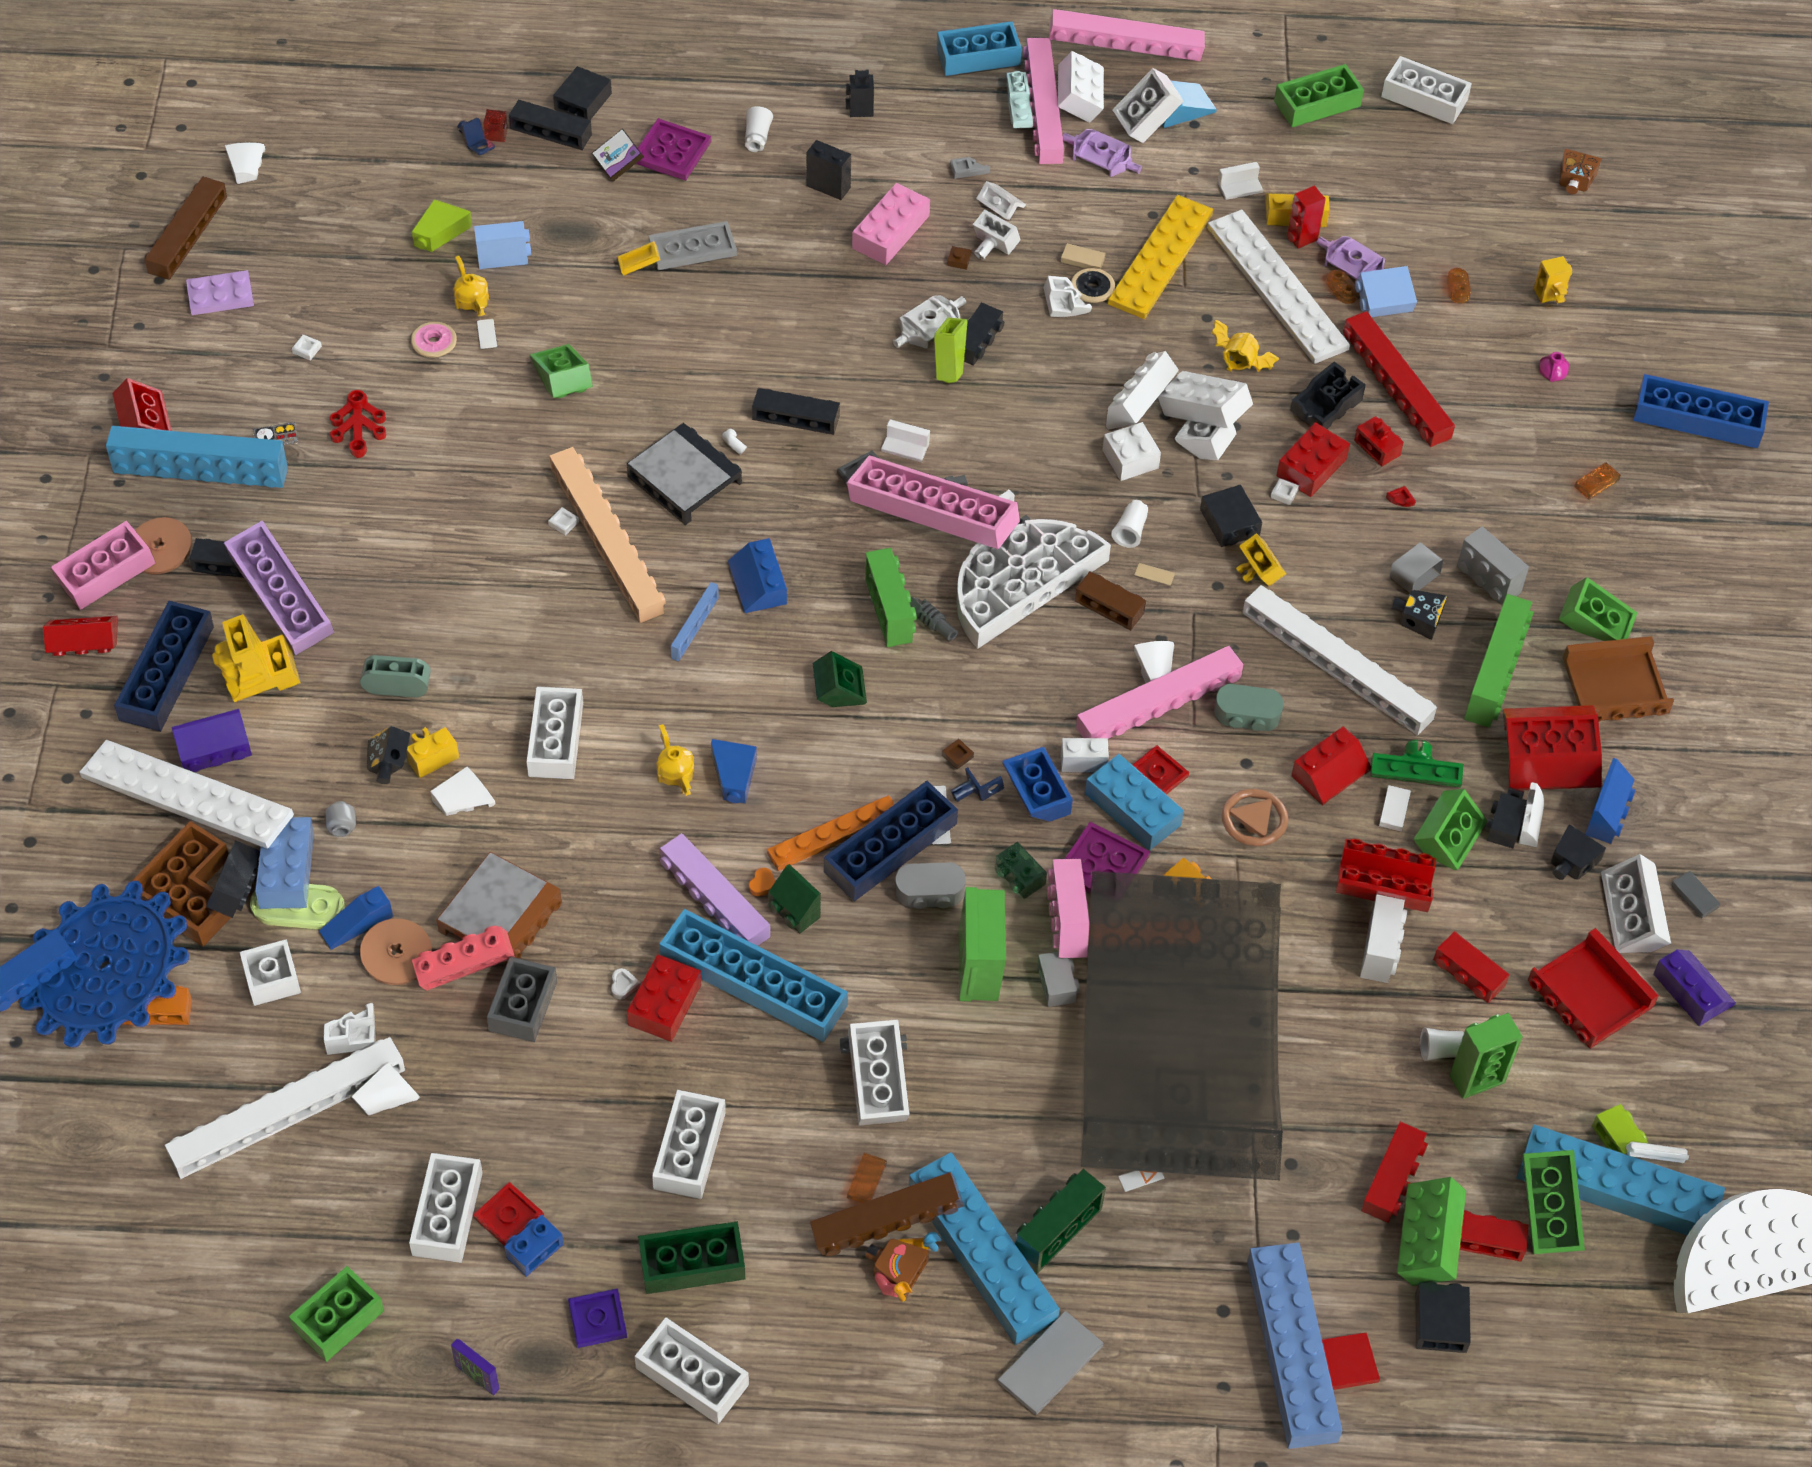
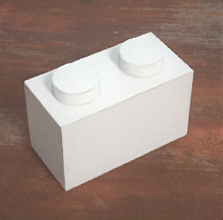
M1062 738V772H1096L1108 763V738Z

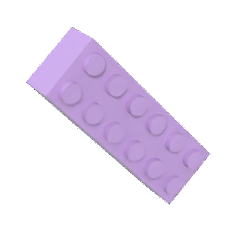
M263 521L224 542L229 556L295 655L334 633L331 622Z

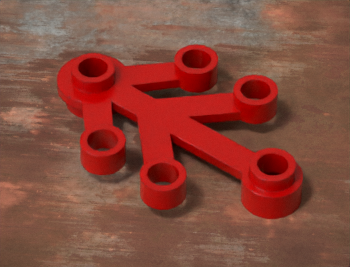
M351 391L347 397V404L339 411L330 415L331 425L338 427L330 432L331 441L334 443L342 442L344 439L343 435L354 427V440L349 443L350 453L356 458H362L367 453V445L363 440L362 425L373 432L375 439H385V427L377 425L385 422V412L368 403V397L363 391ZM362 409L373 415V421L362 415ZM353 410V415L343 423V417Z

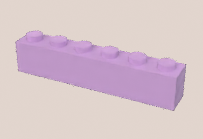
M682 833L660 848V862L666 870H671L677 882L689 889L692 898L696 901L699 900L703 904L705 911L718 920L721 928L757 946L770 938V924Z

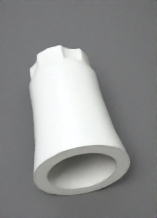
M755 106L746 111L745 147L751 152L762 151L766 144L769 127L773 120V114L767 108Z
M1132 500L1128 504L1119 522L1112 530V538L1117 544L1127 548H1133L1140 544L1143 526L1148 513L1147 505L1143 504L1140 500Z
M1424 1027L1420 1036V1050L1423 1060L1456 1057L1464 1032Z

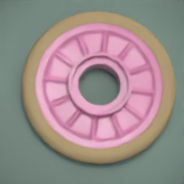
M442 322L422 324L411 336L413 349L418 354L431 358L446 355L455 347L457 341L455 331L449 325ZM432 337L439 338V340L436 342L429 341V339Z

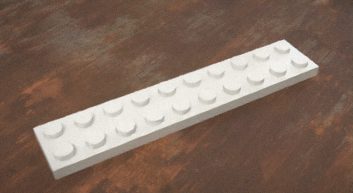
M1243 210L1208 222L1207 229L1313 364L1349 350L1350 344Z
M105 740L79 772L83 779L267 849L294 815L292 809L109 740Z

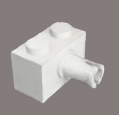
M984 210L973 223L977 238L983 240L974 251L976 257L979 259L981 257V260H984L993 248H997L1009 255L1020 241L1016 226L987 210Z

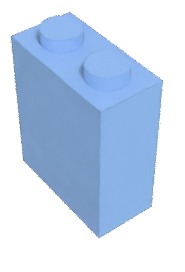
M523 221L474 226L479 269L528 264L527 256H531L530 243L526 242L530 241L529 229H524Z
M1408 266L1361 272L1357 281H1355L1356 292L1360 294L1361 298L1360 309L1364 312L1367 311L1371 317L1413 312L1417 304Z

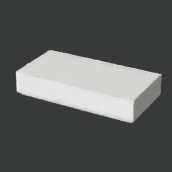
M1388 785L1379 824L1380 827L1402 831L1410 790Z

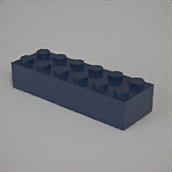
M168 601L114 705L119 721L162 731L214 628L210 611Z
M925 781L824 857L823 872L855 902L957 825L958 809L931 783Z

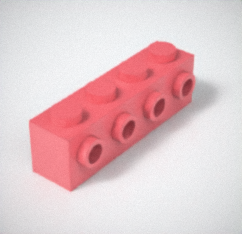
M490 926L481 934H470L463 937L460 942L443 944L439 950L420 953L418 958L412 959L420 987L428 991L507 961L510 957H515L507 931L501 926Z

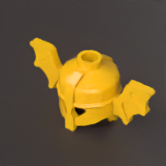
M456 256L457 269L461 277L457 279L453 288L455 306L457 309H473L477 312V316L485 315L484 308L487 307L489 300L487 282L485 278L479 275L466 274L460 256Z
M1215 320L1214 329L1211 331V334L1216 337L1215 345L1224 348L1223 357L1228 365V371L1231 372L1232 369H1250L1251 366H1254L1257 372H1259L1262 368L1272 369L1273 364L1279 360L1277 356L1270 352L1257 356L1259 344L1254 335L1250 333H1236L1229 339L1227 335L1228 327Z
M664 724L658 725L664 750L661 751L656 762L657 780L659 783L662 782L666 785H677L681 787L682 794L690 795L691 786L689 783L692 781L694 772L693 754L681 746H670Z

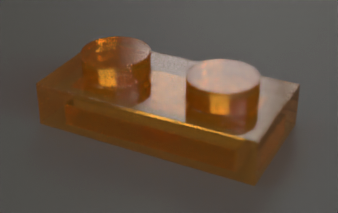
M1605 462L1577 480L1574 487L1590 500L1619 481L1621 475Z

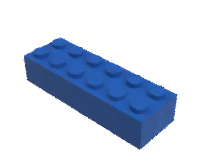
M1644 374L1638 392L1633 421L1758 448L1765 430L1769 401Z

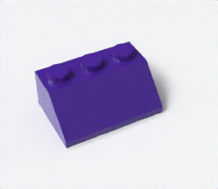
M239 709L171 727L182 766L186 770L198 772L205 768L220 766L223 763L242 760L245 757L252 756Z
M1677 949L1659 960L1653 975L1698 1026H1701L1736 1004L1691 951Z

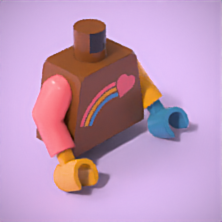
M930 1232L921 1238L890 1239L884 1249L873 1243L869 1246L865 1257L876 1262L873 1276L882 1294L898 1297L901 1302L906 1300L908 1294L912 1293L911 1289L928 1263L929 1251L927 1249L930 1248L933 1252L939 1249L935 1242L942 1241V1239L936 1232Z

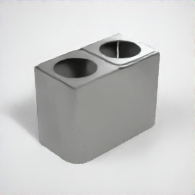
M1420 542L1392 563L1390 578L1409 593L1412 590H1420L1440 575L1443 560Z

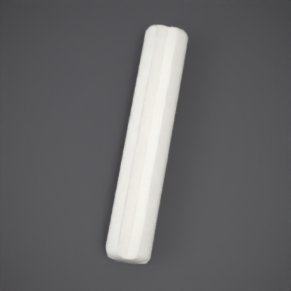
M1632 1141L1626 1145L1629 1156L1684 1163L1685 1160L1689 1159L1688 1151L1684 1148Z

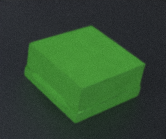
M965 887L959 924V1001H998L1006 963L1005 890Z

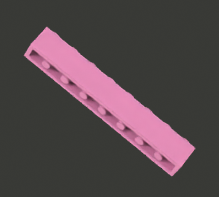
M1053 9L1049 24V40L1201 61L1205 48L1204 31L1056 9Z
M1027 38V45L1023 46V58H1027L1024 62L1025 72H1028L1026 75L1028 86H1030L1029 100H1032L1030 106L1033 114V128H1035L1033 130V142H1037L1034 146L1035 156H1038L1039 164H1063L1064 145L1051 41L1049 38Z
M1227 646L1078 714L1076 728L1083 738L1109 739L1115 735H1122L1132 727L1141 726L1146 721L1154 717L1158 718L1171 709H1178L1184 703L1197 700L1210 691L1215 692L1221 686L1238 681L1242 675L1243 663L1231 647Z

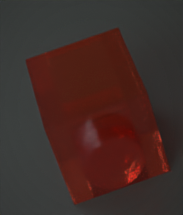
M487 109L483 123L485 138L489 141L505 142L508 130L506 111Z

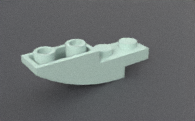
M1014 71L1007 73L1011 124H1013V128H1033L1026 72Z

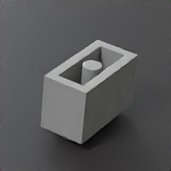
M1058 952L1038 955L1037 968L1047 1007L1075 1003L1076 995L1080 993L1078 979L1073 978V960L1059 958Z

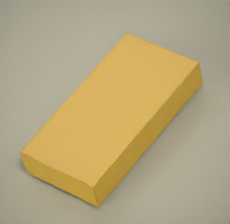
M653 241L622 254L617 259L621 273L624 276L659 261L660 256L657 245Z

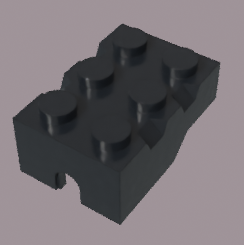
M1334 361L1316 375L1305 390L1292 399L1290 411L1310 426L1316 422L1328 429L1334 420L1342 418L1349 408H1354L1363 400L1366 384L1355 376H1351L1349 381L1345 376L1346 369Z

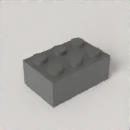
M510 957L487 1015L489 1031L535 1042L557 985L556 968Z

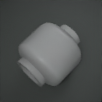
M337 801L330 805L325 812L327 830L337 837L349 835L356 827L354 807L343 801Z

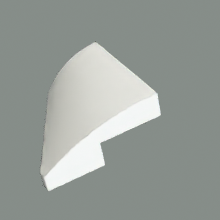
M236 143L225 145L236 183L240 184L257 180L258 168L262 163V153L265 152L264 144Z
M1047 277L1043 288L1051 317H1068L1091 312V305H1085L1080 299L1082 294L1073 287L1072 282L1067 277Z
M1154 641L1134 645V652L1142 667L1141 674L1145 683L1171 672L1174 650L1173 642Z
M468 767L430 791L432 802L446 816L456 814L459 811H473L476 806L488 804L489 807L495 805L493 797Z
M373 1003L367 1004L366 1010L356 1015L350 1012L341 1019L330 1021L324 1025V1043L327 1055L364 1050L376 1042Z
M388 1062L352 1096V1099L368 1116L408 1102L417 1101L420 1098Z

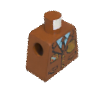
M1565 149L1560 167L1559 184L1566 187V191L1569 194H1576L1578 190L1587 191L1598 173L1602 158Z

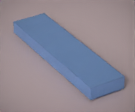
M713 582L709 584L671 645V659L680 661L719 599L718 584Z

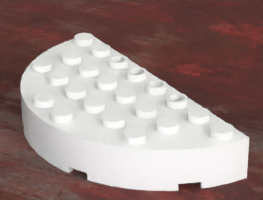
M1047 519L1026 520L1024 524H1018L999 549L977 543L963 562L958 577L957 612L965 634L977 649L1080 581L1089 571L1093 572L1108 562L1111 545L1090 530L1086 532L1076 528L1075 524Z
M1781 1189L1744 1192L1721 1201L1707 1214H1704L1687 1235L1677 1259L1676 1265L1678 1267L1676 1279H1674V1299L1677 1313H1691L1812 1284V1196Z

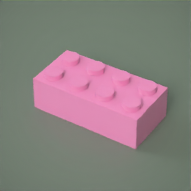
M896 183L852 232V249L887 265L929 217L930 199Z
M125 521L51 568L58 583L81 610L155 564L149 547L131 525Z
M1054 859L1052 869H1048V882L1051 885L1047 887V900H1052V902H1049V916H1054V918H1051V932H1056V934H1053V948L1058 949L1059 958L1087 957L1089 916L1081 859Z

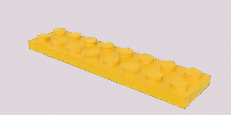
M1177 195L1109 297L1108 305L1145 320L1213 215V208Z

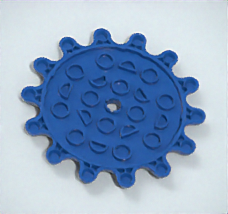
M139 881L129 882L123 893L116 897L110 896L109 889L105 884H98L93 888L91 900L86 906L77 907L72 901H66L60 906L59 914L62 921L57 930L78 959L68 968L62 969L53 975L49 981L34 988L30 994L22 997L20 1001L22 1009L32 1011L43 1008V1016L36 1025V1031L39 1034L50 1035L57 1028L64 1026L66 1029L64 1044L68 1047H78L84 1037L93 1031L97 1032L100 1043L110 1045L115 1042L117 1030L122 1023L131 1021L137 1027H145L149 1024L150 1017L147 1012L149 1003L158 997L169 999L175 995V985L167 979V976L174 967L184 965L189 960L187 949L173 946L175 938L187 929L186 919L180 915L170 919L164 918V913L171 903L168 893L159 892L152 899L143 901L141 900L143 888ZM44 928L37 930L33 936L34 943L53 930ZM109 960L110 965L108 964L106 967L100 969L101 964Z

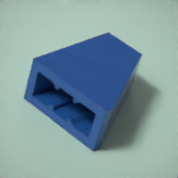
M712 739V759L723 800L731 803L746 804L757 760V746Z

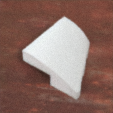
M1531 782L1519 839V844L1537 847L1544 809V797L1537 783Z

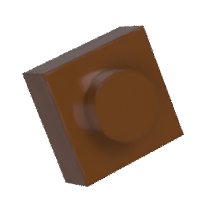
M952 246L947 266L967 270L972 250Z
M957 739L942 750V756L958 770L974 758V752L960 739Z

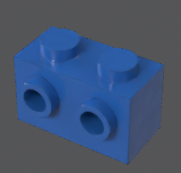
M541 1215L537 1219L529 1221L520 1234L512 1236L507 1241L506 1246H504L506 1258L527 1277L564 1245L563 1236L554 1225Z

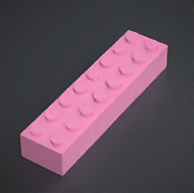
M870 455L847 482L850 501L995 549L1000 548L1020 522L1017 502Z

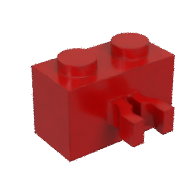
M1377 416L1359 425L1354 441L1381 467L1401 456L1404 444L1400 436L1396 435L1391 430V427L1387 426Z

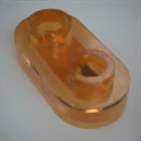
M1462 268L1451 269L1447 276L1449 296L1456 303H1466L1471 295L1468 273Z
M1341 270L1331 271L1328 274L1327 285L1337 299L1344 304L1356 302L1358 293L1356 292L1355 284L1348 275Z

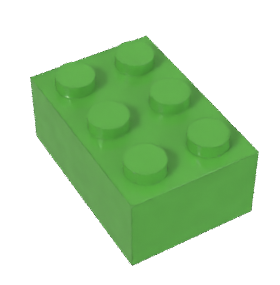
M346 1266L293 1312L289 1319L292 1329L327 1362L382 1314L384 1308L381 1298Z

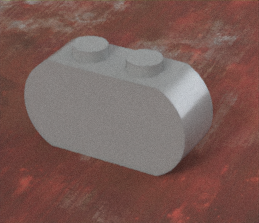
M953 862L905 864L896 875V898L907 908L923 909L925 907L947 908L949 906H956L964 897L965 873L959 865Z

